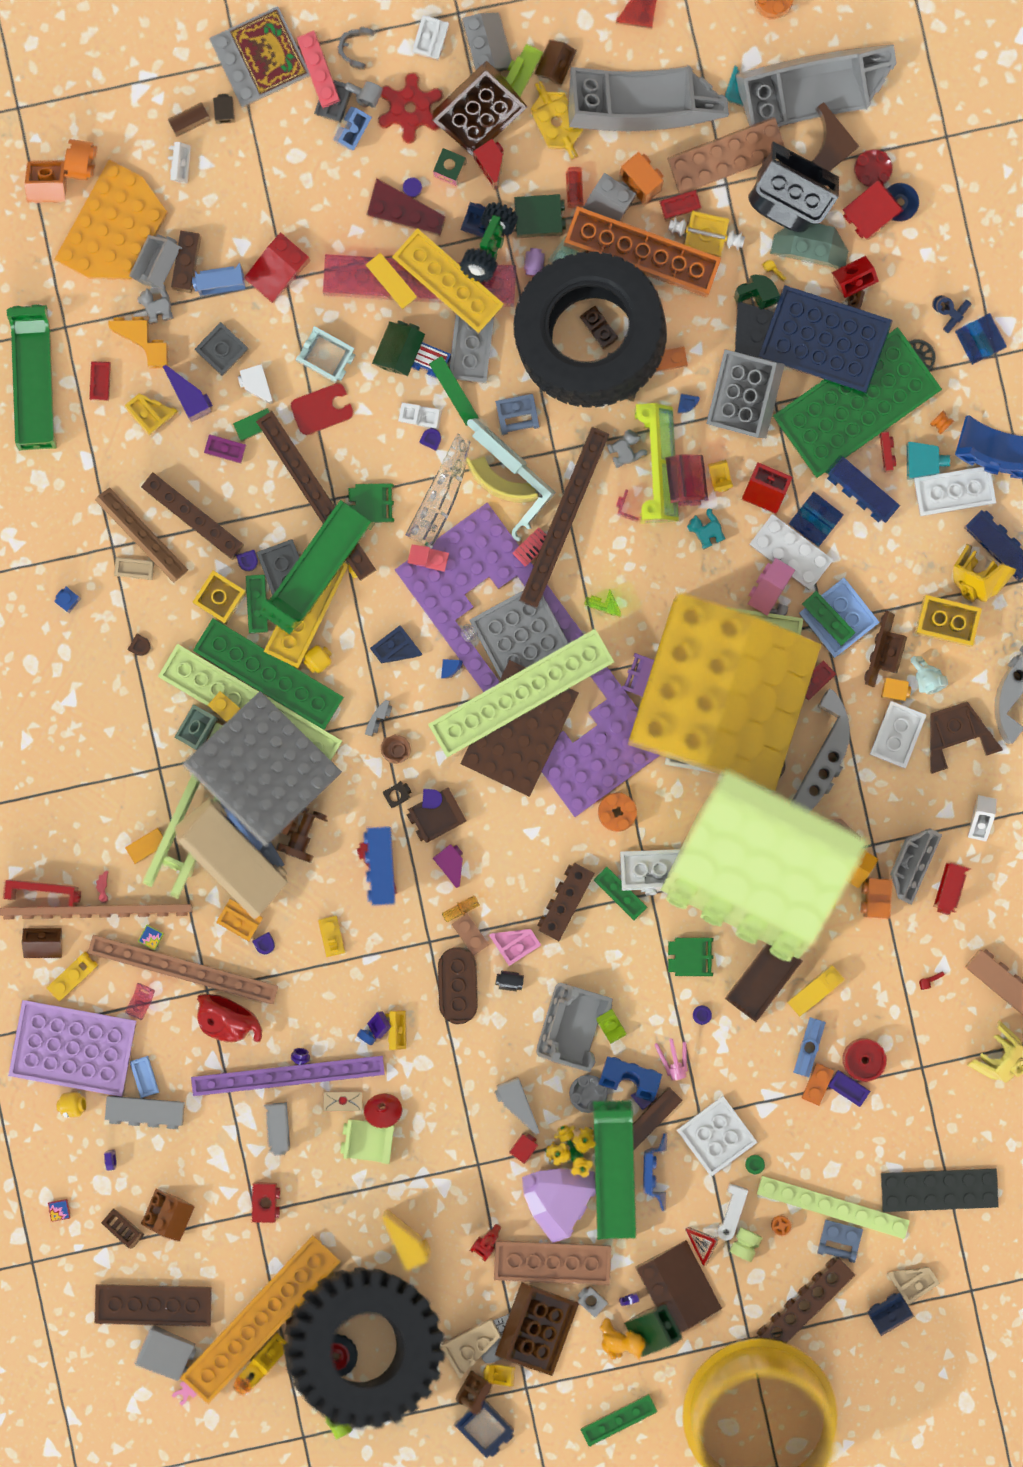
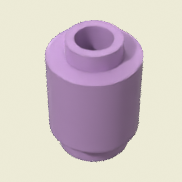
M530 248V251H526L525 275L534 276L538 271L541 272L545 259V253H541L542 249Z

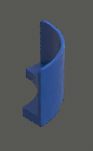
M966 415L955 455L971 466L975 463L984 467L983 471L998 475V472L1011 474L1010 478L1023 479V436L993 429L977 421L972 416Z

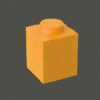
M885 678L881 697L906 701V698H909L911 693V687L908 686L909 682Z

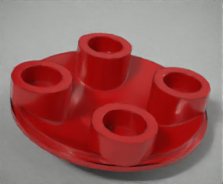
M876 149L863 152L857 158L854 166L858 181L867 187L872 186L878 180L884 185L890 179L893 169L888 155Z

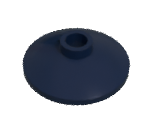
M896 183L887 188L897 202L900 198L904 200V205L901 206L904 211L893 220L906 221L912 218L919 208V196L916 190L905 183Z

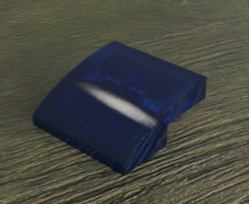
M991 313L955 330L972 365L1008 347Z
M813 491L789 522V525L819 547L844 514Z

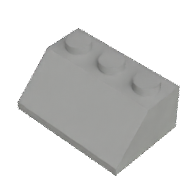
M479 13L462 18L475 71L485 61L489 62L498 72L507 70L512 59L500 14Z

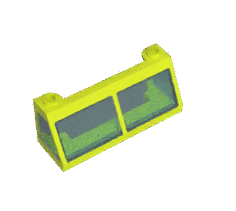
M657 403L636 404L634 409L635 419L643 422L645 428H650L653 500H647L642 505L640 524L679 522L673 407Z

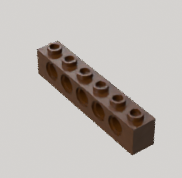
M152 472L141 486L144 491L231 560L243 548L244 544L155 473Z
M839 1257L836 1259L831 1258L825 1264L827 1268L822 1273L818 1271L811 1278L813 1282L807 1286L805 1284L797 1292L799 1295L794 1300L792 1298L784 1304L785 1309L781 1313L776 1312L770 1318L772 1322L767 1327L763 1325L756 1332L758 1335L756 1339H773L787 1343L855 1274ZM830 1273L837 1275V1279L833 1283L827 1282V1275ZM818 1286L822 1287L823 1293L820 1296H814L813 1289ZM802 1300L809 1301V1307L805 1310L799 1308V1303ZM788 1314L795 1315L796 1318L793 1323L785 1321V1317ZM775 1327L782 1329V1333L778 1337H774L771 1334L772 1329Z

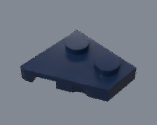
M401 625L370 647L381 664L423 655Z

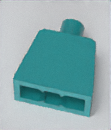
M908 442L906 444L907 480L939 474V466H950V455H939V446Z

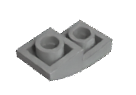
M385 700L376 709L367 725L365 735L373 737V733L378 732L380 722H377V718L385 720L386 716L390 717L392 706L389 705L390 701Z

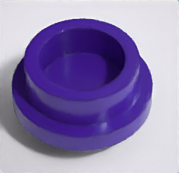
M698 1006L693 1011V1019L700 1025L707 1024L712 1018L711 1010L707 1006Z
M304 1048L294 1049L291 1054V1060L298 1065L309 1062L310 1055L308 1050Z

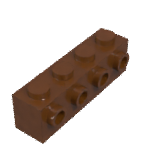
M576 863L573 866L568 865L564 873L567 877L564 883L559 882L555 890L558 894L555 900L551 898L546 907L549 911L546 917L542 915L537 926L540 929L538 931L560 941L595 873Z

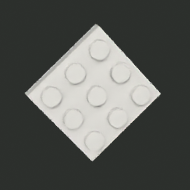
M721 1096L677 1129L711 1177L758 1143L724 1096Z

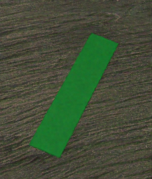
M440 356L429 363L465 425L468 426L467 421L469 419H479L444 358Z

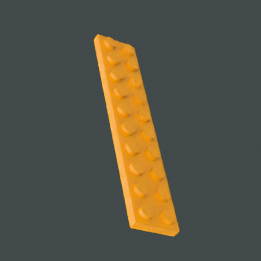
M312 1235L186 1370L180 1379L209 1404L292 1315L291 1313L295 1305L299 1307L305 1300L302 1297L308 1289L311 1291L319 1286L317 1282L324 1277L326 1278L341 1261Z

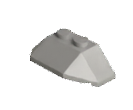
M929 828L905 839L890 873L898 899L912 905L942 834Z

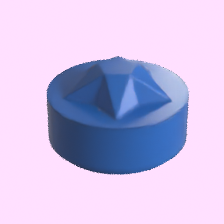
M360 1029L357 1033V1036L370 1046L376 1041L370 1030Z

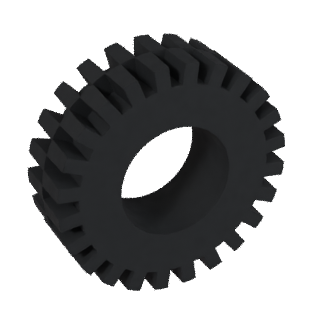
M354 1268V1271L350 1272L341 1270L335 1272V1277L331 1279L324 1277L317 1282L319 1286L313 1291L308 1289L302 1297L305 1300L301 1306L295 1305L291 1313L294 1319L291 1325L287 1324L285 1334L288 1336V1342L284 1344V1354L288 1357L286 1369L293 1378L295 1389L322 1416L342 1426H345V1424L351 1425L355 1429H364L365 1426H372L375 1429L383 1428L385 1422L391 1421L395 1424L402 1421L401 1415L407 1411L413 1414L420 1408L416 1403L422 1397L428 1399L432 1394L429 1387L433 1380L439 1381L441 1372L437 1370L439 1362H444L445 1353L440 1349V1342H445L444 1334L438 1329L437 1323L440 1320L437 1313L431 1310L429 1300L421 1295L411 1284L379 1269ZM367 1313L381 1315L391 1324L396 1337V1352L392 1363L383 1374L370 1381L353 1382L342 1378L333 1364L331 1353L332 1343L337 1331L347 1320L354 1316Z

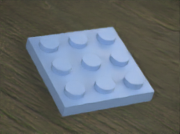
M845 578L821 595L856 632L842 646L806 608L799 612V615L833 658L837 657L880 623Z

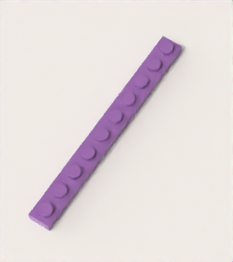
M382 1055L191 1077L193 1096L380 1076L385 1075Z

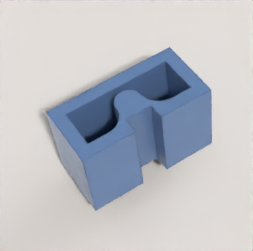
M350 107L344 118L347 124L344 128L339 127L333 141L348 150L354 151L372 117L356 107Z

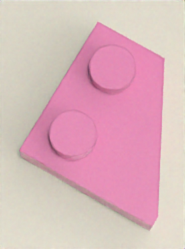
M531 929L491 933L489 935L509 966L541 946Z

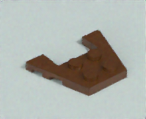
M968 702L930 714L931 774L948 769L942 751L944 748L979 737L985 756L1003 750Z

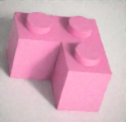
M775 558L772 564L768 563L756 581L759 584L758 587L754 586L748 595L751 597L748 605L768 616L795 569Z

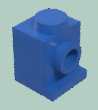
M65 587L58 592L54 602L70 613L81 598L68 587Z

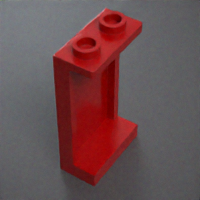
M5 880L3 899L16 900L17 889L69 894V906H77V903L81 901V891H78L79 887Z

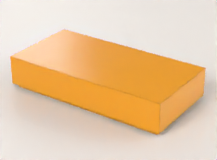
M156 828L125 847L134 864L156 852L163 835L159 828Z

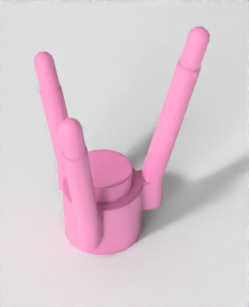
M672 1038L669 1039L674 1061L673 1064H670V1067L658 1043H655V1048L663 1062L667 1076L671 1075V1080L686 1078V1072L688 1071L686 1042H683L681 1063L677 1059L674 1041Z

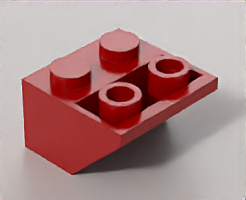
M757 462L741 500L777 514L793 477Z

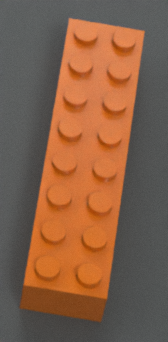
M578 206L563 246L579 252L589 253L590 251L599 252V254L603 252L611 254L613 257L616 255L623 258L624 261L627 260L634 264L635 268H639L646 276L704 297L709 295L721 258Z

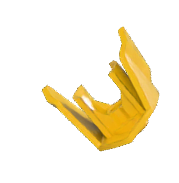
M966 544L953 567L954 583L961 590L962 596L968 601L974 602L978 599L982 602H987L1001 591L1016 572V569L1005 564L997 566L995 561H992L986 570L976 573L973 569L979 562L975 557L977 552L973 551L969 557L972 545Z

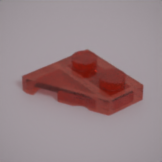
M630 0L620 16L617 17L616 23L652 29L657 0Z

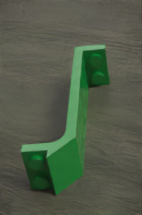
M47 305L9 307L7 309V318L11 328L15 444L19 451L57 448V441L54 436L51 340Z
M340 500L270 599L262 601L260 604L262 608L259 613L290 635L305 619L368 529L371 530L375 524Z
M632 1100L593 1101L594 1141L596 1143L597 1240L636 1239Z

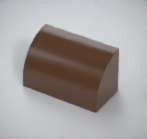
M201 102L169 118L168 121L176 137L210 121V118Z

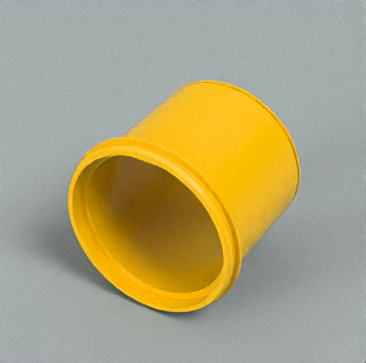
M763 1338L747 1339L721 1348L698 1368L685 1394L682 1417L688 1446L701 1467H722L709 1455L700 1439L701 1425L708 1407L726 1387L741 1379L756 1375H775L790 1379L806 1388L819 1401L824 1410L822 1433L811 1455L798 1467L831 1466L835 1451V1434L838 1418L836 1399L827 1376L820 1366L806 1353L778 1340Z

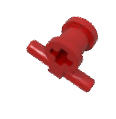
M495 1224L483 1239L479 1236L469 1251L477 1253L485 1262L495 1249L492 1245L499 1236L498 1233L501 1230V1226Z

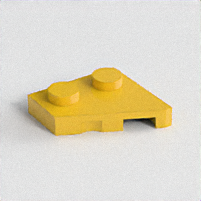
M142 394L136 395L124 405L125 409L148 435H151L177 413L175 408H169L156 400L148 399V397Z

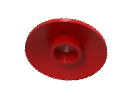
M391 1094L375 1095L368 1100L364 1107L366 1121L376 1128L390 1127L397 1123L402 1115L401 1102Z

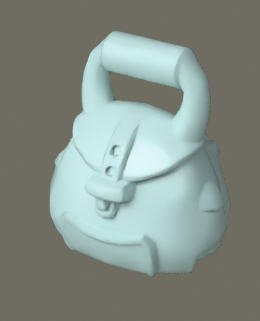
M922 656L911 657V663L918 671L915 678L918 681L919 692L930 695L947 687L948 679L941 673L940 669L928 665Z

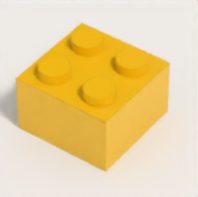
M213 570L192 603L224 624H227L244 598L246 591Z

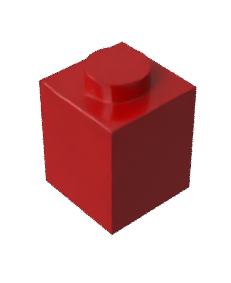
M522 1133L509 1153L525 1164L538 1146L536 1143L537 1139L529 1133L526 1135Z

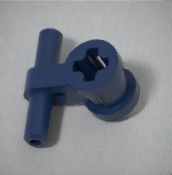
M943 295L936 296L932 301V307L935 311L952 317L943 328L946 333H950L957 322L960 323L964 318V313L971 306V302L966 299L959 309L955 310L953 301Z

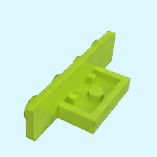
M528 44L525 45L520 57L517 56L515 61L512 60L507 69L510 72L507 78H505L519 97L522 95L543 54L542 51Z

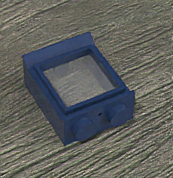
M484 1399L481 1404L482 1411L478 1415L471 1413L468 1409L465 1415L454 1423V1426L487 1459L489 1456L494 1457L500 1451L499 1446L503 1442L507 1444L514 1437L512 1434L514 1428Z

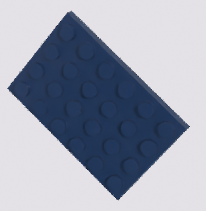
M784 285L758 357L783 363L785 367L867 393L893 321Z

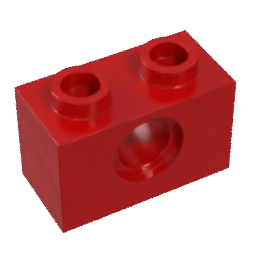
M866 256L831 272L836 287L844 298L879 282L875 268Z
M254 1182L252 1184V1223H275L276 1218H280V1207H276V1199H280V1187H277V1183ZM266 1197L271 1200L272 1204L269 1208L261 1205L262 1198Z

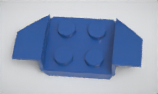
M667 1132L663 1134L659 1148L652 1147L644 1151L643 1191L650 1196L657 1197L662 1211L666 1210V1192H652V1188H656V1177L653 1175V1169H656L657 1157L653 1156V1152L667 1150Z

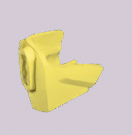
M999 1020L997 1028L1014 1045L1000 1035H994V1038L1003 1045L1005 1051L1001 1059H990L981 1053V1060L988 1065L974 1059L968 1062L967 1066L993 1080H1001L1007 1083L1014 1075L1020 1077L1023 1074V1045L1021 1040Z

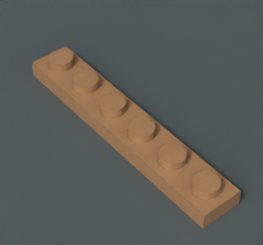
M110 487L96 497L95 501L173 583L187 573L188 569Z

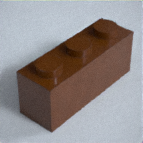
M180 230L178 245L182 249L178 250L171 284V288L174 291L192 293V277H195L201 241L199 233Z

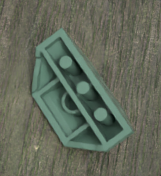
M811 223L804 232H794L783 228L774 234L770 254L839 269L846 265L849 251L835 227Z

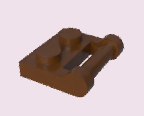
M471 1370L456 1396V1401L461 1405L467 1406L471 1413L478 1415L482 1411L481 1404L485 1397L489 1395L493 1384ZM469 1393L475 1396L472 1401L468 1397Z

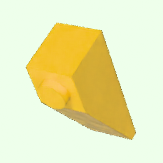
M829 965L787 1003L800 1017L845 979L833 965Z

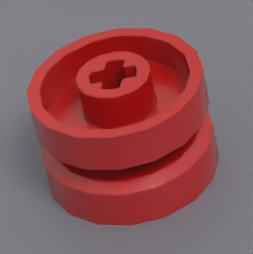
M859 1038L852 1041L845 1048L842 1055V1063L845 1071L851 1077L860 1081H872L884 1072L887 1065V1056L884 1049L877 1042L867 1038ZM864 1056L868 1057V1063L866 1064L861 1061Z

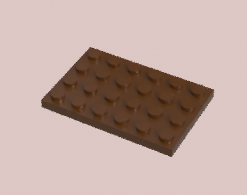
M509 660L499 683L524 670L526 667ZM569 688L470 744L460 764L530 797L579 692Z

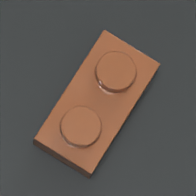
M465 914L452 924L473 956L489 945L468 914Z

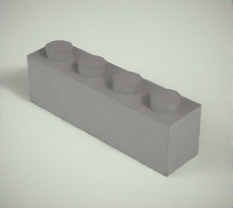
M107 1096L105 1120H109V1124H121V1121H125L131 1126H140V1123H148L147 1127L159 1128V1124L167 1125L168 1129H178V1126L183 1125L185 1102Z

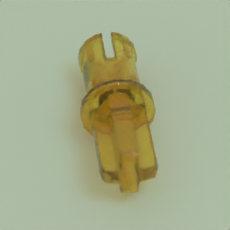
M475 895L465 901L457 902L456 906L444 911L442 917L445 922H449L460 915L465 916V913L480 905Z

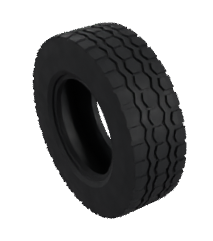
M579 252L576 255L564 256L563 259L559 258L553 261L551 265H546L541 269V272L538 271L532 277V281L528 282L524 288L525 292L523 291L519 298L520 303H517L515 310L514 338L527 373L542 391H546V394L554 399L557 398L558 401L565 404L568 402L572 406L579 407L581 405L586 408H592V406H595V408L604 407L605 404L612 405L619 400L621 402L629 398L630 394L633 395L638 392L639 388H643L649 381V378H652L655 374L666 347V320L661 300L655 287L639 268H635L634 264L627 260L624 261L623 258L616 255L613 257L608 253ZM591 298L604 299L616 304L629 318V325L625 339L612 354L596 361H578L565 356L553 344L554 326L559 316L569 306L578 301Z

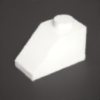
M262 364L240 370L241 376H238L240 387H244L246 392L272 404L273 400Z
M978 795L973 809L968 838L987 842L996 815L997 799Z

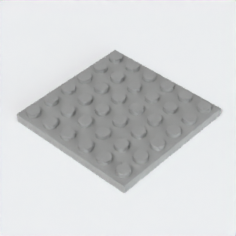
M258 692L182 764L264 846L270 843L342 773L261 692Z

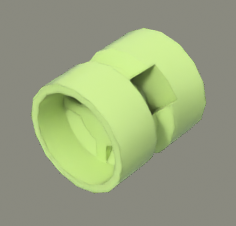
M740 1227L736 1235L738 1240L733 1242L729 1252L752 1262L756 1254L754 1249L759 1248L763 1237Z

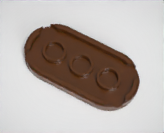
M462 947L448 949L443 953L438 962L439 1009L443 1017L453 1024L468 1022L475 1016L478 1009L476 959L469 950Z

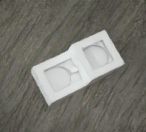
M402 403L398 421L439 429L442 410Z

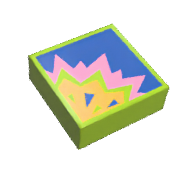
M146 925L138 942L156 950L164 933Z

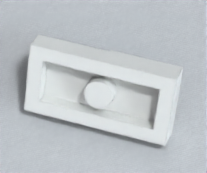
M174 142V146H169V149L173 150V156L168 157L172 161L170 180L187 184L191 146L182 142Z

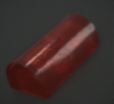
M569 167L566 170L568 208L584 206L581 167Z

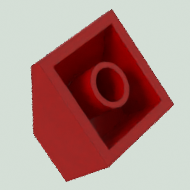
M491 139L473 151V159L495 190L499 184L504 150L499 142L495 143Z

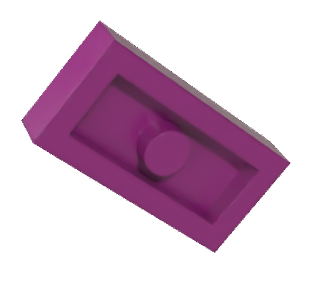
M209 434L204 453L241 464L246 445Z

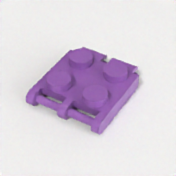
M634 653L633 657L635 659L631 670L628 669L627 673L629 675L625 686L622 685L621 689L642 697L654 660ZM638 659H640V662H639V664H638L637 670L634 671V670H635V667H636V664H637V662H638ZM632 675H634V678H633V680H632L631 686H630V688H629L628 686H629L630 680H631V678H632Z

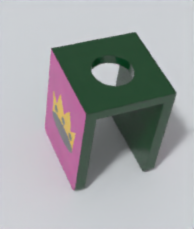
M443 148L433 170L434 177L457 186V178L462 166L467 164L466 157ZM447 159L455 162V167L452 170H447L444 167V162Z

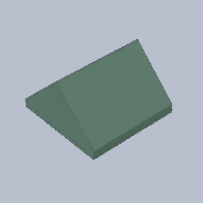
M193 704L174 738L197 750L208 740L219 718Z

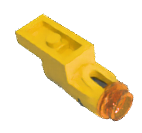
M278 1333L272 1337L234 1380L233 1388L238 1394L245 1395L250 1393L284 1355V1344H287V1342Z

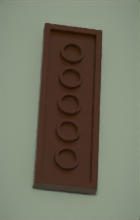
M96 1284L94 1324L211 1326L212 1287Z

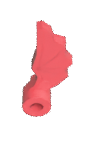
M105 871L103 875H99V879L96 881V888L101 894L99 901L102 903L108 901V896L105 893L108 871Z

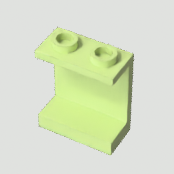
M348 1119V1123H344L343 1135H346V1140L341 1143L340 1154H344L343 1159L352 1158L389 1164L394 1125L387 1128H376L367 1121Z

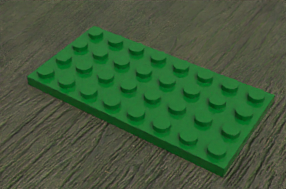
M897 327L887 336L867 393L831 381L822 380L772 417L817 479L939 393L942 388Z

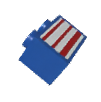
M422 342L412 369L420 371L421 368L427 371V375L437 378L429 363L442 356L448 365L451 354Z

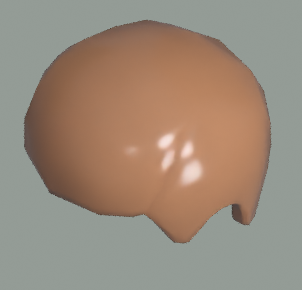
M396 734L385 737L380 746L383 757L388 762L394 764L405 761L411 753L410 743L407 739Z

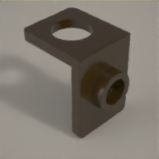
M401 781L383 791V795L391 808L410 799L409 794L412 793L407 783L403 784ZM393 790H397L401 794L400 800L396 802L392 801L389 796Z

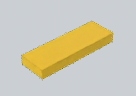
M381 253L366 264V267L402 310L417 298Z

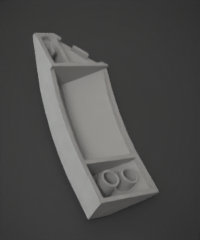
M891 44L848 49L793 59L738 73L736 78L749 126L775 117L777 125L780 127L820 117L816 108L823 102L833 114L868 109L875 93L879 92L886 81V76L897 63L894 45Z

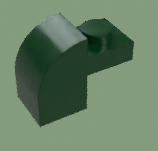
M751 275L748 284L744 283L736 288L734 299L736 303L754 297L760 310L778 304L780 294L774 282L768 277Z

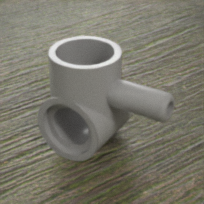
M350 82L345 84V89L356 94L357 103L363 107L375 108L383 91L382 87L372 82H365L363 88Z

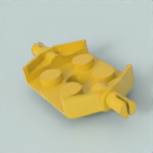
M539 81V84L537 82L535 86L539 92V98L531 107L530 112L548 148L565 149L568 151L571 160H573L574 156L575 158L578 157L574 143L582 134L583 129L569 127V102L565 92H548L542 81ZM559 117L562 120V124L558 127L551 124L552 118Z

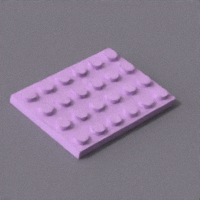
M22 1000L8 1076L123 1097L137 1021Z

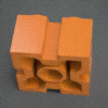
M867 878L866 882L862 883V894H865V901H861L860 912L864 913L863 917L890 919L893 880Z

